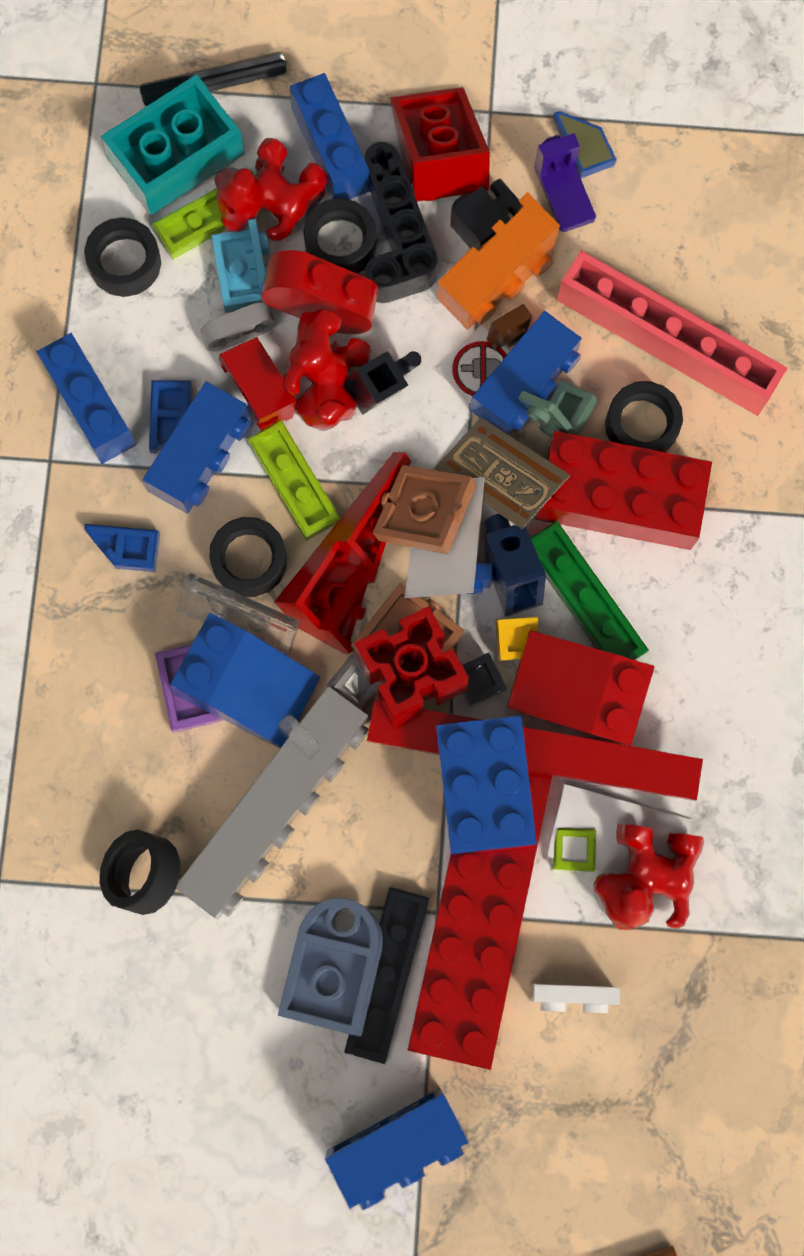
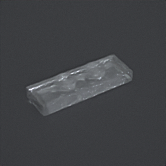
M189 573L184 580L176 612L201 623L205 622L210 612L248 631L286 656L291 652L301 622L192 573Z

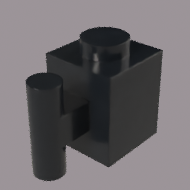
M501 178L493 182L489 188L497 197L495 200L481 186L471 194L470 192L462 194L452 205L450 226L470 249L474 246L478 250L496 234L491 228L500 219L506 225L511 220L508 214L511 213L514 217L521 209L519 199Z
M387 351L359 367L346 378L344 386L354 398L362 415L391 399L409 386L404 377L421 364V355L416 351H411L403 358L394 362Z

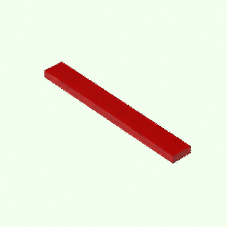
M374 700L367 742L439 755L436 725L482 719L423 709V714L393 728L380 702ZM523 727L529 772L690 801L697 800L703 759Z

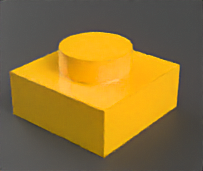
M538 617L495 619L497 660L521 659L529 630L539 632Z

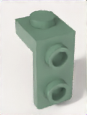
M560 381L550 401L522 391L518 397L527 408L526 415L541 424L539 429L550 437L553 436L554 431L579 435L598 401L593 393Z

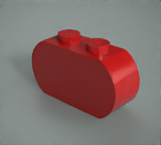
M282 250L269 256L261 298L266 305L297 318H300L304 312H315L320 309L328 310L342 319L340 329L336 333L362 334L372 328L379 288L373 280L307 252Z

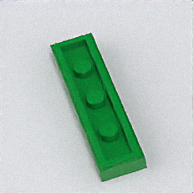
M558 521L530 537L545 570L547 580L596 649L633 660L639 659L649 651Z

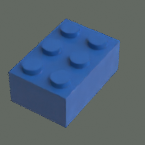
M513 716L436 725L451 854L537 845L522 717Z
M439 1088L328 1149L325 1161L349 1209L359 1204L361 1209L365 1210L385 1198V1189L399 1182L401 1188H405L425 1176L423 1168L438 1160L440 1166H444L464 1154L461 1147L469 1142L444 1093Z

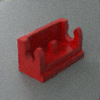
M258 337L219 354V361L222 364L221 368L224 373L229 372L254 412L255 419L257 420L256 424L260 430H264L280 420L287 421L293 418L297 399L285 390L282 385V375Z

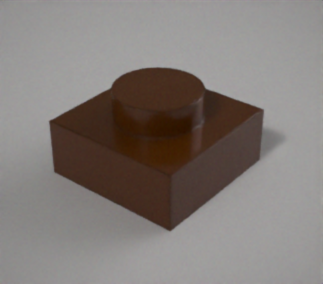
M522 304L491 322L487 341L495 351L506 344L508 347L515 346L527 332L532 315L526 306Z

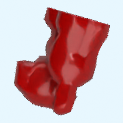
M265 138L257 150L258 158L255 162L256 175L253 176L248 168L237 169L232 167L221 170L214 179L217 188L216 200L222 215L221 222L226 230L230 232L243 231L249 224L248 220L255 219L261 208L270 211L279 224L267 229L266 235L272 241L280 242L291 234L294 225L303 218L307 208L324 197L328 176L319 165L312 162L308 163L301 171L299 183L291 184L282 175L285 169L283 161L287 156L286 148L277 139Z
M325 309L301 314L297 326L296 344L291 349L288 358L290 367L284 375L282 384L288 393L295 396L300 392V378L302 376L307 377L311 381L310 387L297 399L295 411L307 426L322 431L332 429L342 421L350 420L355 414L356 402L343 386L350 367L365 365L369 362L372 354L371 346L367 342L356 338H350L347 346L341 347L338 341H334L330 345L329 337L340 329L342 319Z
M617 824V843L627 847L630 856L625 873H603L597 876L593 883V891L603 903L606 915L619 930H633L649 922L654 912L653 894H660L673 901L674 912L666 921L667 926L673 929L684 927L690 915L689 896L694 885L693 869L702 852L704 837L684 833H669L667 845L669 850L675 854L670 859L653 850V828Z

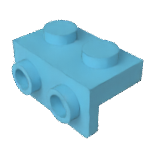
M256 219L248 220L249 229L240 232L211 235L225 313L236 311L254 303L263 302L261 293L267 267H264L262 255L270 253L266 231L258 232Z

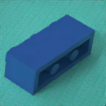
M322 73L290 85L293 114L315 163L328 176L326 187L331 198L350 200L370 192L369 168L326 74Z
M544 310L472 396L470 411L508 435L514 429L520 432L531 419L526 415L527 408L518 399L520 393L525 391L547 400L557 387V383L554 380L562 371L568 374L579 361L581 354L578 353L582 338Z
M72 332L36 351L101 464L136 446L127 425Z
M205 381L142 479L147 491L186 514H189L194 505L200 506L208 494L209 486L207 484L215 472L219 474L225 468L230 458L228 451L235 439L241 441L250 427L251 421L249 420L247 404Z

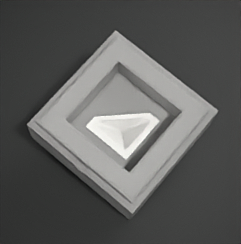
M350 655L326 687L329 686L362 710L378 690L377 686L381 685V682L370 685L356 656Z

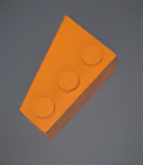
M528 192L519 200L521 204L520 211L506 225L500 219L491 228L496 234L478 250L473 246L438 281L436 298L467 330L476 322L480 325L485 323L495 313V306L505 298L508 301L512 300L522 291L525 286L524 282L533 274L536 277L542 275L553 263L552 255L560 225Z

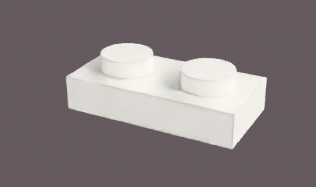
M531 984L530 1001L541 1002L540 1011L566 1012V1003L583 1004V1012L608 1013L609 1005H620V988Z

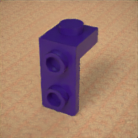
M575 133L564 137L555 135L539 144L534 169L554 218L560 225L559 230L561 232H567L594 223L596 219V214L576 168L580 145Z

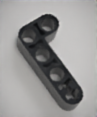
M376 142L366 150L364 160L369 168V191L392 251L378 255L369 261L366 267V278L373 280L379 288L376 302L389 303L431 288L437 276L438 258L398 151L390 143ZM382 168L388 170V177L384 178ZM398 197L403 201L393 204L386 201V199ZM403 230H410L415 235L406 238L398 233ZM421 263L426 265L428 269L418 272L413 270L411 266ZM379 275H386L392 278L390 282L384 284L378 283L374 279Z

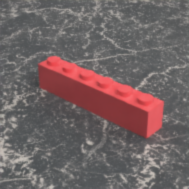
M582 250L561 281L556 301L756 416L760 414L788 369Z

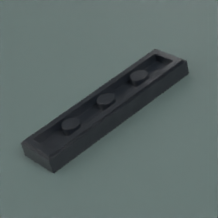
M389 887L379 923L383 935V947L362 1036L349 1034L344 1053L385 1064L429 903V897Z

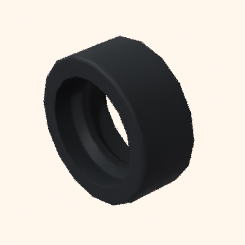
M345 198L329 199L315 206L306 218L303 234L307 253L356 274L364 270L369 261L374 257L377 246L375 221L369 211L358 202ZM344 220L352 222L360 228L363 241L357 251L349 255L335 256L327 254L320 248L317 239L319 230L332 221Z
M125 217L106 220L96 226L91 232L84 249L86 265L91 277L99 288L110 295L120 297L138 295L150 288L159 276L162 263L156 238L150 229L138 220ZM124 239L141 243L145 249L146 259L138 270L122 276L112 275L104 270L100 257L108 245Z
M651 381L634 382L623 387L612 399L605 419L606 435L610 442L667 452L675 443L683 424L682 407L675 394L664 385ZM634 401H647L655 404L666 416L667 426L665 432L659 439L652 442H642L633 439L621 426L623 409Z
M240 517L227 522L216 532L210 544L209 560L217 581L227 591L241 597H256L268 593L280 583L286 571L287 553L281 534L270 523L256 517ZM243 535H256L264 539L272 552V562L268 571L261 577L252 580H244L234 576L225 564V552L229 544L237 537Z
M138 829L123 833L108 848L100 867L99 884L103 897L111 906L140 915L158 911L172 897L180 878L181 861L176 847L168 839ZM149 850L151 869L148 878L142 888L134 895H131L129 876L133 864L142 853Z

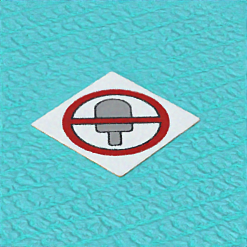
M480 325L435 368V371L469 403H471L472 396L510 352L505 346L495 351L487 341L489 331L483 325Z

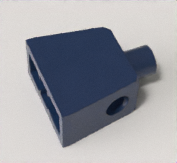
M500 514L489 517L484 522L488 532L485 536L484 557L486 563H492V581L505 617L543 605L546 573L526 527L524 526L521 529L516 525L511 526L509 520Z

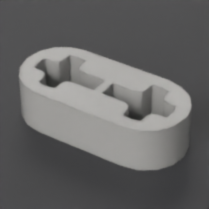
M258 302L207 322L200 329V333L207 349L215 352L268 332L275 326L276 321L270 307L264 302Z

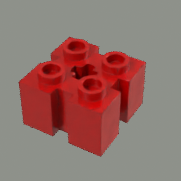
M429 606L399 620V632L390 637L383 628L354 643L356 659L370 685L381 682V685L377 686L378 700L393 728L423 714L424 701L433 697L437 705H440L466 692L468 688L469 677L453 648L444 653L442 652L445 634ZM411 662L413 667L416 665L420 666L416 672L404 671V664Z

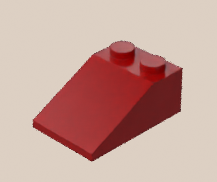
M464 87L390 97L404 169L417 202L434 201L438 198L458 196L466 192L471 194L481 186L486 191H489L490 151Z
M529 630L506 708L631 746L655 666Z

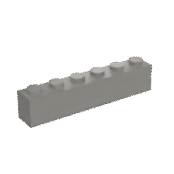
M328 686L180 879L176 889L215 919L219 920L223 914L230 917L244 898L239 893L248 880L255 883L269 865V862L265 860L266 856L274 846L281 849L295 831L290 825L297 815L301 812L306 816L320 797L316 790L326 779L331 783L341 771L345 762L340 758L350 746L356 750L369 732V729L365 727L368 723V715Z

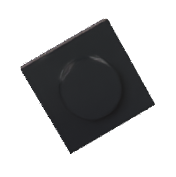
M489 652L462 665L469 677L467 691L462 693L469 708L506 691L507 687Z

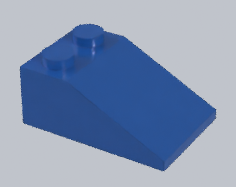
M209 612L174 676L170 687L175 696L281 748L293 732L320 680V676L248 631Z

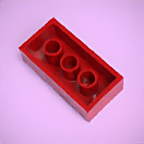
M554 431L549 445L547 460L568 473L570 477L536 513L535 520L549 523L558 521L560 525L681 549L691 550L700 538L712 461Z

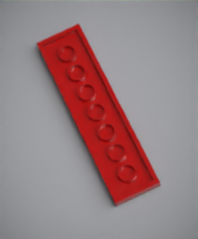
M528 771L537 845L456 854L450 853L407 1051L491 1070L552 775Z

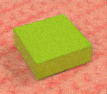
M558 828L554 842L552 870L594 872L596 830ZM563 836L587 838V862L562 860Z

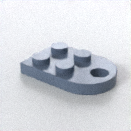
M332 898L317 904L307 913L298 931L277 1016L355 1036H362L383 947V935L380 924L367 907L350 899ZM350 909L354 914L355 922L349 931L342 933L336 928L335 919L340 911Z

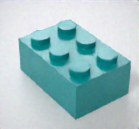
M197 74L101 135L109 161L150 215H153L245 155L241 131Z

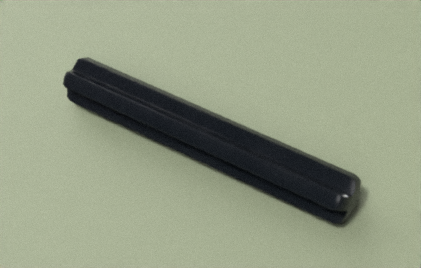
M278 51L143 83L140 85V94L144 105L148 106L196 74L211 92L283 75L287 71L283 53Z

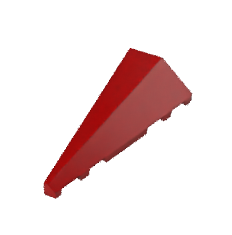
M405 452L392 453L274 601L297 628L343 654H351L353 651L350 640L356 621L363 619L366 610L361 607L368 584L374 583L386 542L378 541L373 531L383 510L382 496L385 492H391L401 466H410L411 460Z

